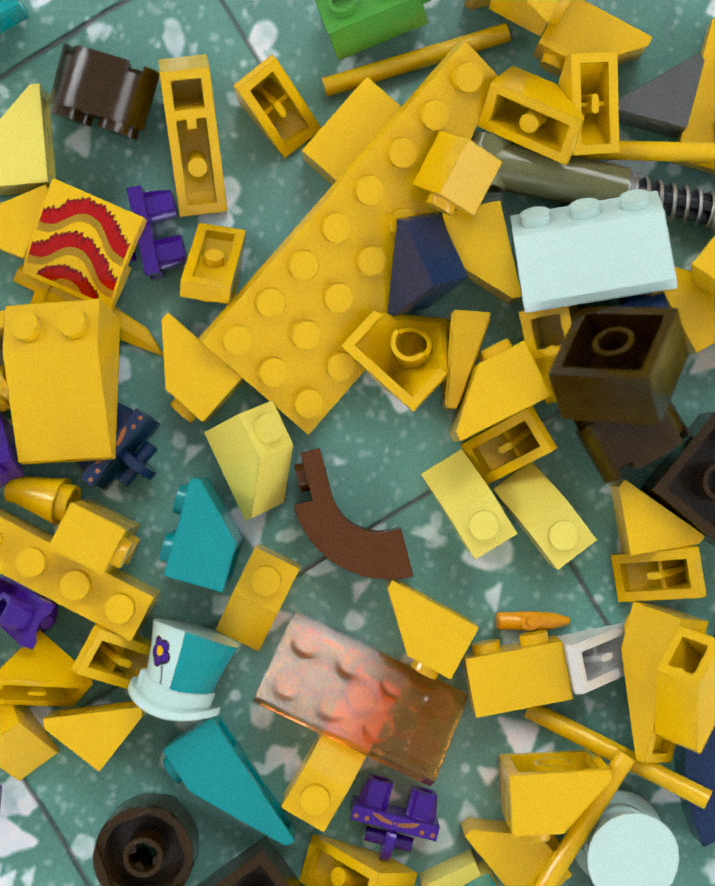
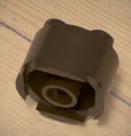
M63 44L48 102L52 104L50 113L63 117L65 120L92 127L95 118L99 120L97 127L119 136L137 140L139 132H145L160 74L145 66L143 71L133 69L131 64H129V60L78 45H75V48L68 44Z
M672 400L669 403L661 425L573 420L577 427L575 434L604 483L622 478L623 476L619 470L626 466H629L630 469L635 467L638 470L681 445L684 442L683 438L691 436Z
M146 793L127 799L113 811L96 840L93 852V867L100 885L183 886L190 876L198 854L199 834L196 823L190 812L173 795ZM140 843H145L148 847L153 846L156 849L155 854L151 856L148 849L140 851L138 848Z

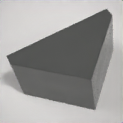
M697 53L620 98L619 123L677 138L688 126L705 61L701 53Z

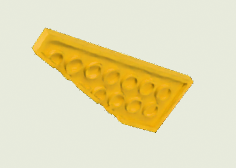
M459 41L198 338L268 401L273 400L275 406L308 435L365 371L341 345L373 310L381 313L388 312L397 219L432 212L438 214L439 212L425 203L429 195L412 185L439 131L471 140L479 122L491 81L498 77L466 41Z

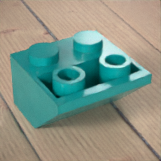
M205 476L191 477L189 483L185 485L180 484L175 498L173 513L179 514L180 518L176 530H173L172 533L167 532L161 548L159 561L167 563L163 576L223 592L231 583L243 535L212 480Z

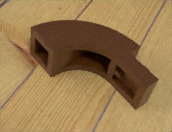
M321 448L301 452L303 462L294 464L301 493L310 491L312 500L296 503L294 509L304 532L316 548L338 566L364 577L385 580L414 577L401 527L371 530L351 522L342 514L334 501Z

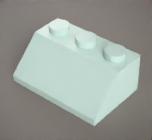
M629 190L617 198L605 200L582 198L572 202L570 206L552 209L536 206L527 208L520 214L510 216L525 313L677 288V278L666 216L658 191Z

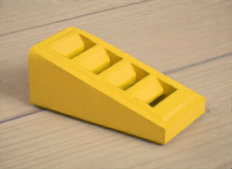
M454 309L448 315V371L442 386L441 407L443 409H457L458 404L462 400L490 323V312Z

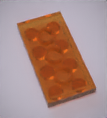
M295 611L253 698V702L431 786L437 779L469 694L438 679L433 680L412 667Z

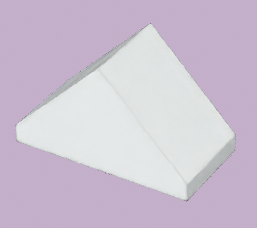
M625 623L557 636L563 643L571 690L575 694H585L624 676L621 646L625 635Z

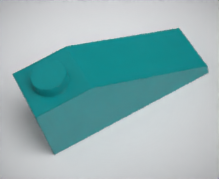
M220 714L197 721L168 741L163 749L166 755L163 759V764L170 777L177 784L183 781L191 793L285 846L295 841L296 827L284 809L281 808L280 803Z

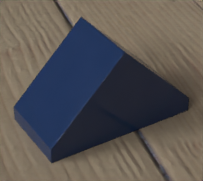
M432 212L397 219L387 312L393 316L429 308L469 277L438 214Z

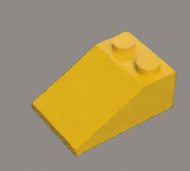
M100 299L5 306L3 360L18 462L21 464L115 460L121 318Z

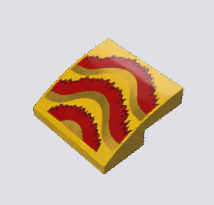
M53 178L31 235L22 273L82 300L100 299L113 311L132 269L128 264L147 223V219Z

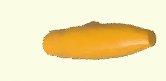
M541 611L496 613L495 624L498 630H549L569 625L570 618L557 613Z

